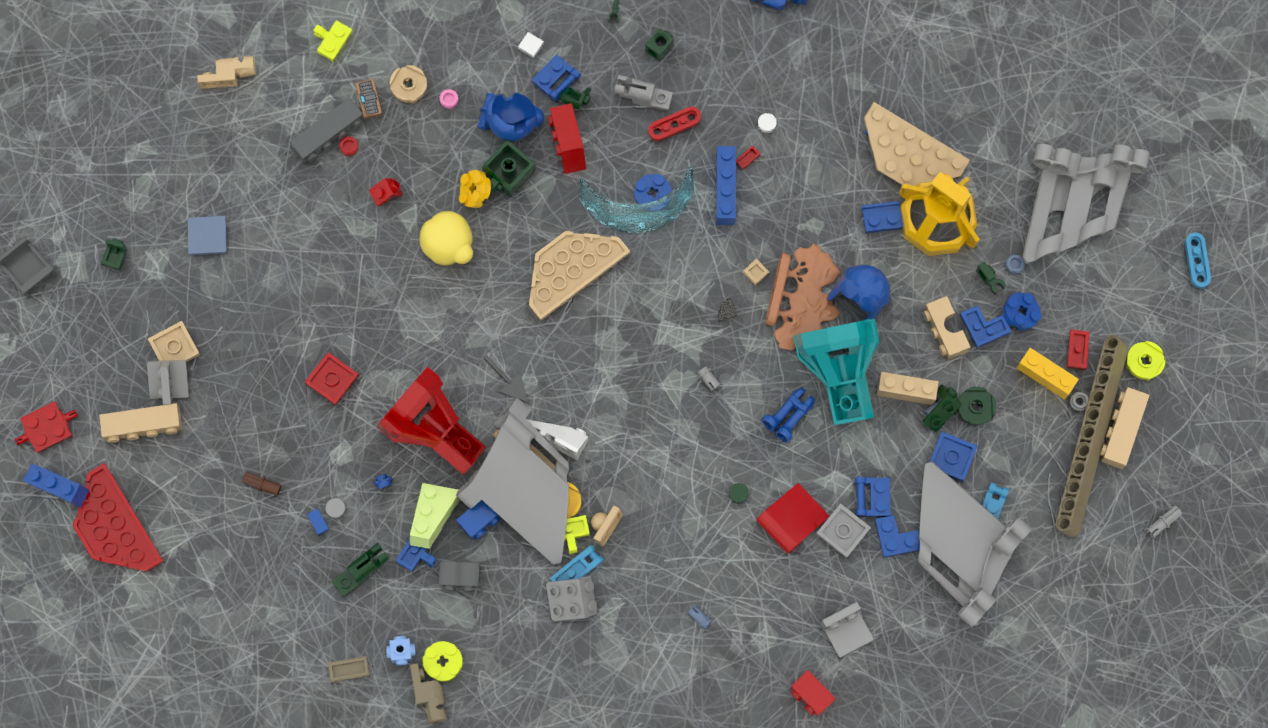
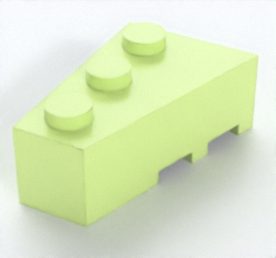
M422 483L410 532V545L430 549L441 532L443 525L452 515L456 505L461 501L456 496L459 490Z

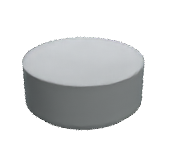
M333 498L326 504V512L331 518H340L346 511L344 502L338 498Z

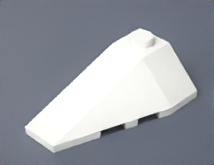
M527 420L556 450L575 460H578L588 442L587 433L579 428L575 430L571 427Z

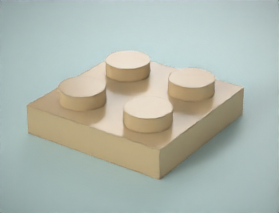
M182 321L148 338L159 361L186 360L188 362L200 356Z

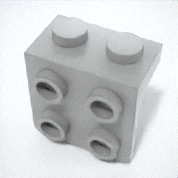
M591 575L571 580L551 581L546 584L553 621L581 619L597 614V603L594 598V584Z

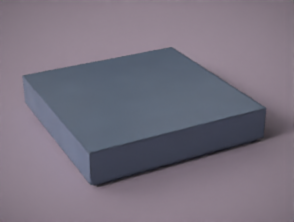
M226 216L188 218L189 256L227 254Z

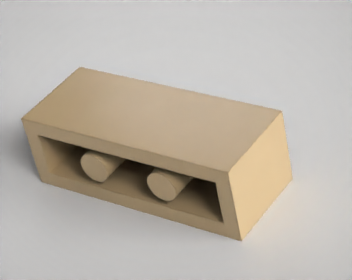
M881 372L876 396L933 405L936 401L939 381Z

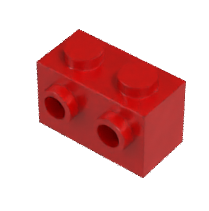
M809 670L790 687L792 691L790 694L798 702L801 700L806 705L804 708L811 716L815 715L818 717L836 699Z

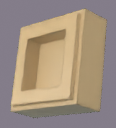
M755 259L742 273L756 286L769 274V271L758 259Z

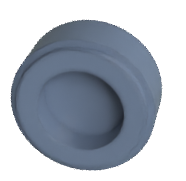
M1011 255L1005 262L1006 270L1014 275L1021 273L1025 266L1023 258L1019 255Z

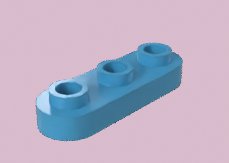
M1194 232L1185 239V250L1191 283L1195 288L1203 289L1210 283L1211 274L1205 239L1200 233ZM1191 242H1196L1197 246H1193ZM1194 259L1199 260L1200 264H1196ZM1197 277L1202 278L1203 282H1199Z

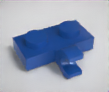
M410 539L395 560L397 564L410 572L414 571L420 560L432 568L437 561L435 557L426 553L428 548L410 545Z

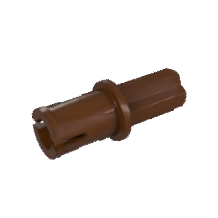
M246 472L242 479L243 483L258 488V491L263 490L275 496H278L282 487L280 484L267 480L265 476L262 478Z

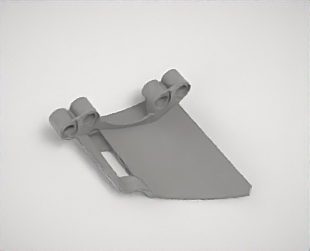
M516 396L493 421L492 424L499 430L497 437L481 467L471 475L468 482L456 493V496L470 509L483 500L552 564H558L562 560L567 523L569 492L567 473L569 463L526 420L531 409ZM532 439H535L557 460L555 472L530 450Z

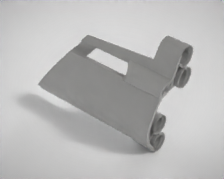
M931 461L924 465L918 562L963 606L957 615L972 628L995 603L996 599L991 594L1015 548L1032 528L1018 516L1006 527ZM931 552L959 576V586L957 588L930 565Z

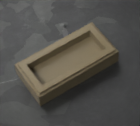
M367 656L328 662L331 683L370 676Z

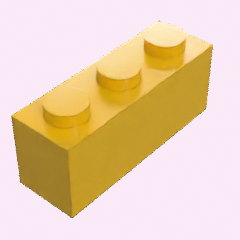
M1029 348L1016 368L1064 400L1079 380L1032 348Z

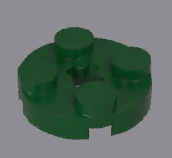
M968 388L959 397L962 405L957 410L963 422L970 425L980 426L989 422L996 411L995 398L985 388ZM975 401L978 402V405L982 406L978 411H975L971 406L974 405Z

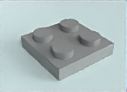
M840 503L816 535L847 559L871 527Z

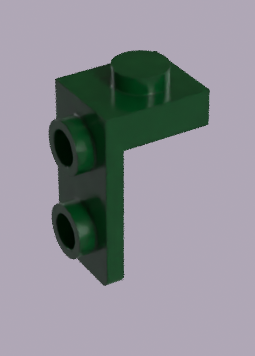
M942 384L937 389L942 400L922 421L924 425L935 432L962 405L957 397L958 393L952 387L947 388Z

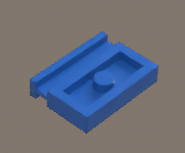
M899 201L862 205L865 233L903 229Z

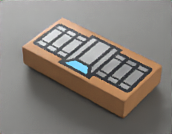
M374 79L355 83L364 119L382 115Z

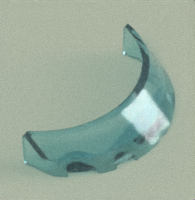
M693 167L688 168L682 181L669 194L645 204H623L609 200L593 190L584 178H580L582 204L599 222L619 231L628 233L653 231L676 219L687 206L694 192Z

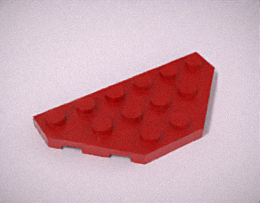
M104 463L87 473L85 488L89 492L81 508L78 507L73 528L90 557L95 561L148 572L163 563V559L107 465Z

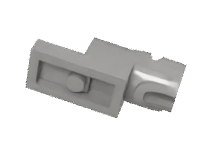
M618 75L614 94L632 99L633 104L669 111L673 92L657 89L655 84Z

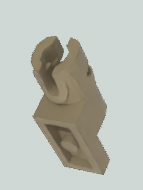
M418 663L411 664L410 668L417 706L425 705L423 708L429 724L447 721L446 710L438 709L445 704L442 686L437 680L422 682V680H425L423 668H419Z

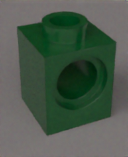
M659 28L645 44V52L660 62L673 47V36L668 31H663ZM662 41L665 45L658 46L656 43Z

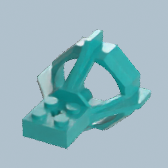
M875 319L794 335L798 359L827 388L834 425L874 418L865 375L879 343ZM849 348V355L833 356L830 359L828 352Z

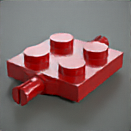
M54 401L19 418L24 427L25 434L15 438L16 444L19 446L29 441L38 454L72 437L68 421L78 417L76 410L74 409L64 414Z

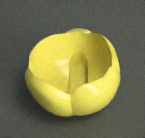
M442 211L423 224L419 236L420 246L424 254L438 265L448 266L454 263L466 264L472 259V232L469 224L460 214L452 211Z

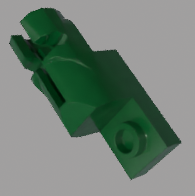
M378 543L346 567L347 570L332 580V583L343 597H346L375 574L374 571L390 559L384 552L377 557V561L374 560V557L382 551Z

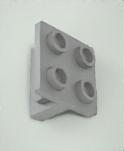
M186 360L147 362L150 399H163L164 405L171 404L173 398H187L189 396Z

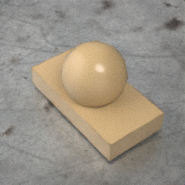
M613 506L608 515L599 512L592 517L591 525L598 531L594 537L598 545L603 547L622 518L623 513L620 508Z

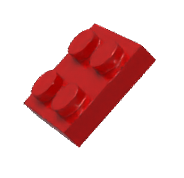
M327 352L306 379L305 384L336 406L359 377V374Z

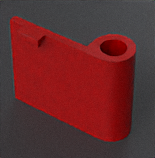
M797 483L767 508L756 521L789 554L830 516Z

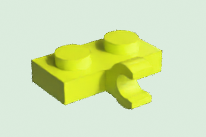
M337 20L329 32L323 27L316 25L313 30L315 32L314 35L323 39V42L317 49V53L334 62L352 34V29Z
M586 515L567 519L565 541L567 540L569 553L574 554L577 553L575 539L590 536Z

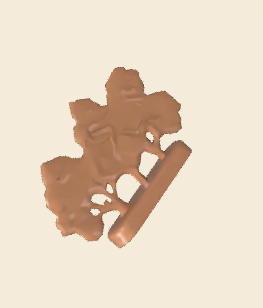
M814 243L809 248L800 247L795 251V260L799 265L792 271L789 270L790 254L782 252L779 258L765 325L774 326L778 315L782 316L784 324L775 331L774 336L779 342V347L786 350L796 348L794 335L823 329L821 326L823 321L832 322L840 314L837 307L832 305V300L827 301L829 294L822 292V287L833 283L840 275V271L833 263L829 254L821 252L820 246ZM801 262H805V263H806V265L800 266V265H801ZM800 269H808L806 274L797 275V273H800ZM787 277L796 279L798 283L796 292L784 291ZM782 296L789 297L790 310L780 311ZM787 317L792 318L793 321L789 322Z

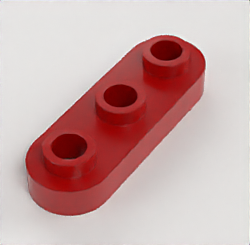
M695 107L685 108L651 123L648 128V135L653 141H662L698 125L701 120V113ZM693 116L695 119L689 120L688 117ZM676 123L678 126L674 128L671 124ZM658 130L661 134L656 135L654 132Z

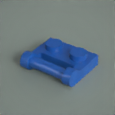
M556 54L531 81L551 100L557 102L560 99L559 96L574 80H578L581 74ZM567 72L569 76L554 91L551 90Z
M855 477V484H857V510H855V515L857 517L891 516L890 478ZM864 485H870V510L865 509Z

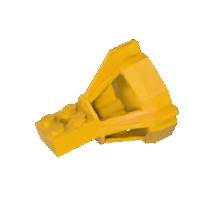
M939 172L933 181L921 182L917 186L903 184L899 195L906 199L900 207L904 239L927 256L958 253L965 243L974 249L980 239L975 233L978 225L974 200L966 188L970 179L966 176L956 184L950 175ZM924 199L927 216L917 231L911 221L910 208L913 200ZM966 206H968L970 211V222L965 213ZM956 222L960 236L947 242H936L928 239L938 223Z

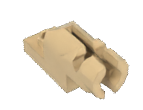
M244 56L242 62L239 61V57L216 60V74L206 72L202 75H197L200 89L238 86L237 76L242 78L256 75L254 56Z

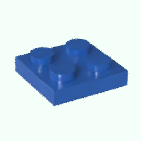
M941 432L929 462L935 463L949 477L964 482L978 446Z

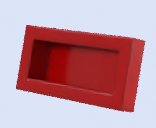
M752 145L736 160V163L744 170L761 154Z

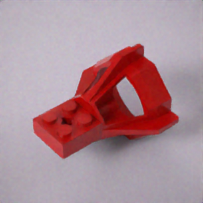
M427 366L382 418L377 428L393 442L430 447L432 450L434 449L464 475L486 446L458 423L459 416L457 417L440 388L443 385L440 377ZM429 402L433 409L427 411L419 421L420 424L417 425L411 422Z

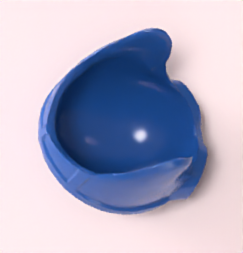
M861 264L847 268L844 275L827 297V301H830L838 293L842 292L847 298L854 300L862 310L869 312L865 320L875 319L885 305L890 302V285L887 277L880 269L871 265Z

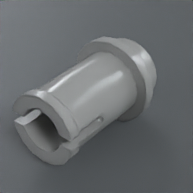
M706 366L698 372V378H702L710 391H713L721 383L712 374V369H708Z

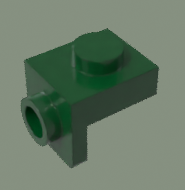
M568 87L561 94L559 100L563 101L566 105L572 103V107L579 110L583 105L587 106L589 103L591 88L588 87L581 94Z
M106 239L107 247L101 265L120 271L128 250L121 240Z

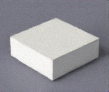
M528 32L518 46V49L534 58L543 46L544 41Z

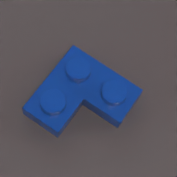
M978 305L960 313V317L976 348L1012 332L1003 315L986 322Z
M894 515L875 519L883 558L919 551L918 530L899 534Z

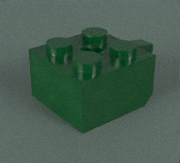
M508 140L500 146L482 167V171L486 173V177L491 181L489 196L496 190L499 192L503 190L511 197L536 171L535 163Z

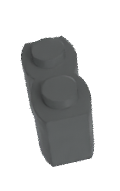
M440 562L439 586L443 587V590L455 591V588H463V591L474 592L475 588H479L480 563Z

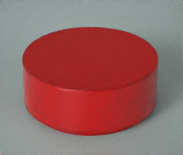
M350 136L344 137L339 143L340 151L345 156H353L359 149L357 140Z

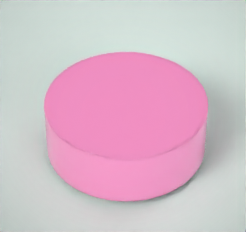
M447 89L441 93L440 103L444 108L453 109L458 105V94L454 90Z

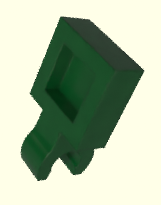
M985 261L978 265L976 272L984 283L989 285L994 295L998 293V290L995 288L996 285H1000L1002 289H1005V282L995 279V271L991 265H987Z

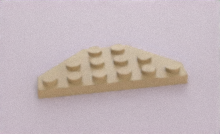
M875 102L872 103L863 118L876 170L900 185L917 186L921 182H930L935 179L939 172L948 174L952 178L959 177L970 161Z
M570 231L563 232L535 253L529 300L530 309L542 321L628 256L630 250L619 237H604L588 233L578 234Z

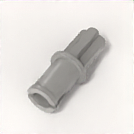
M1173 506L1163 516H1159V519L1147 528L1146 531L1150 532L1149 535L1152 538H1156L1165 528H1170V524L1182 515L1181 510L1177 506Z

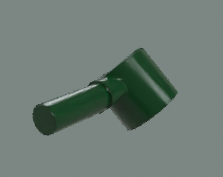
M614 0L613 10L609 14L610 22L611 17L614 15L617 16V23L620 20L618 14L619 0Z

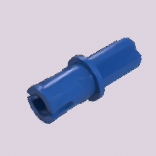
M493 93L486 94L484 106L480 109L481 116L478 128L481 130H488L489 128L485 112L490 98L496 96Z

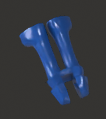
M802 387L787 397V401L773 416L766 414L761 419L764 426L769 431L774 432L787 414L794 409L795 412L775 432V435L786 443H789L793 438L791 431L804 415H807L815 402V398L812 395L805 400L804 404L799 400L806 391Z

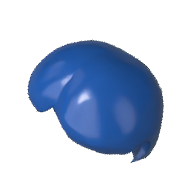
M515 92L508 98L503 97L504 94H499L491 97L487 103L485 112L487 123L491 131L502 140L519 141L544 122L542 110L534 106L532 101L522 94Z

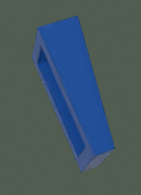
M318 509L307 514L318 536L329 531Z

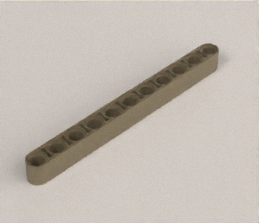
M1110 335L1104 341L1056 520V528L1068 537L1077 536L1082 526L1128 352V345L1117 335Z

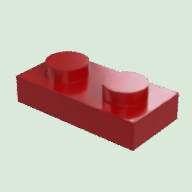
M1073 329L1069 331L1066 368L1087 369L1089 331Z

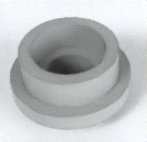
M1076 392L1070 398V405L1076 411H1084L1087 408L1089 398L1085 393ZM1080 399L1082 401V405H1078L1076 403V400Z

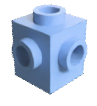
M406 636L394 637V640H390V646H387V658H391L392 663L400 666L413 662L412 656H415V644H411L410 639H406ZM404 647V651L398 653L397 648Z

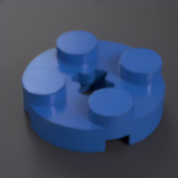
M660 174L643 176L636 182L634 189V198L637 205L649 212L663 210L668 205L672 195L669 182ZM650 189L658 191L656 197L648 195Z
M1015 293L1005 301L1002 311L1006 322L1010 326L1014 325L1018 327V330L1026 331L1034 327L1041 319L1040 307L1032 294ZM1022 308L1025 311V315L1019 313L1018 310Z

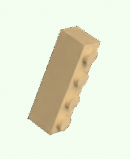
M1129 387L1124 392H1120L1117 400L1120 404L1118 410L1115 409L1111 420H1114L1112 427L1109 426L1105 437L1108 440L1106 445L1103 444L1100 462L1119 469H1123L1127 465L1149 398L1148 394Z
M177 403L99 415L101 435L108 443H117L120 441L119 439L125 438L127 440L139 439V436L145 435L146 437H156L158 433L165 432L166 434H176L177 431L182 430L180 407Z

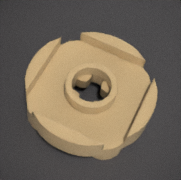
M412 65L396 69L390 78L391 92L401 102L416 103L424 96L427 90L425 74L421 69ZM411 80L413 86L406 88L404 82Z

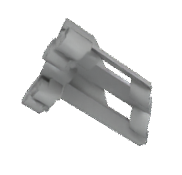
M1037 144L1033 164L1042 169V174L1022 256L1026 264L1037 261L1051 253H1060L1082 244L1088 238L1102 235L1114 229L1131 173L1146 172L1150 153L1142 149L1131 150L1126 145L1118 144L1114 146L1113 153L1102 154L1098 157H1081L1080 154L1072 153L1064 148L1053 149L1048 144ZM1110 187L1105 215L1086 223L1091 199L1102 188ZM1058 210L1064 211L1059 234L1043 240L1048 214Z

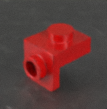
M384 178L369 189L376 206H382L394 196L400 197L403 195L400 190V184L391 178Z

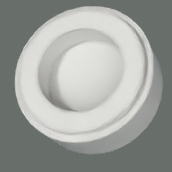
M765 113L759 117L758 128L760 131L771 133L775 130L777 121L772 114Z

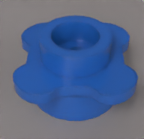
M386 473L375 477L376 481L373 482V484H376L377 489L392 484V476H387Z

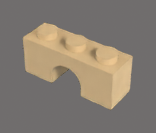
M945 296L926 304L923 315L925 320L930 322L932 326L931 333L934 339H938L941 355L949 360L967 353L970 345L963 330L956 333L946 330L944 322L953 318L955 312L948 297Z

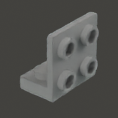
M857 602L827 617L820 623L839 658L873 641V637L859 613L861 608Z

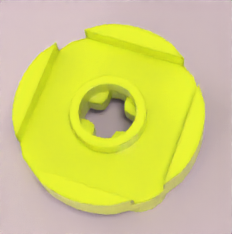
M1145 341L1133 345L1126 356V368L1138 379L1149 381L1157 377L1165 366L1163 351L1153 342ZM1147 356L1150 364L1144 365L1141 357L1145 358Z
M445 641L432 644L426 649L423 656L424 670L431 678L439 682L454 679L463 665L460 651L454 644ZM441 656L448 659L445 667L437 664V660H440Z

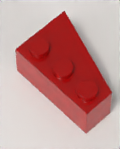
M572 103L550 108L551 116H548L549 126L554 129L551 131L554 142L557 141L555 148L557 156L561 158L564 174L586 170L584 147Z

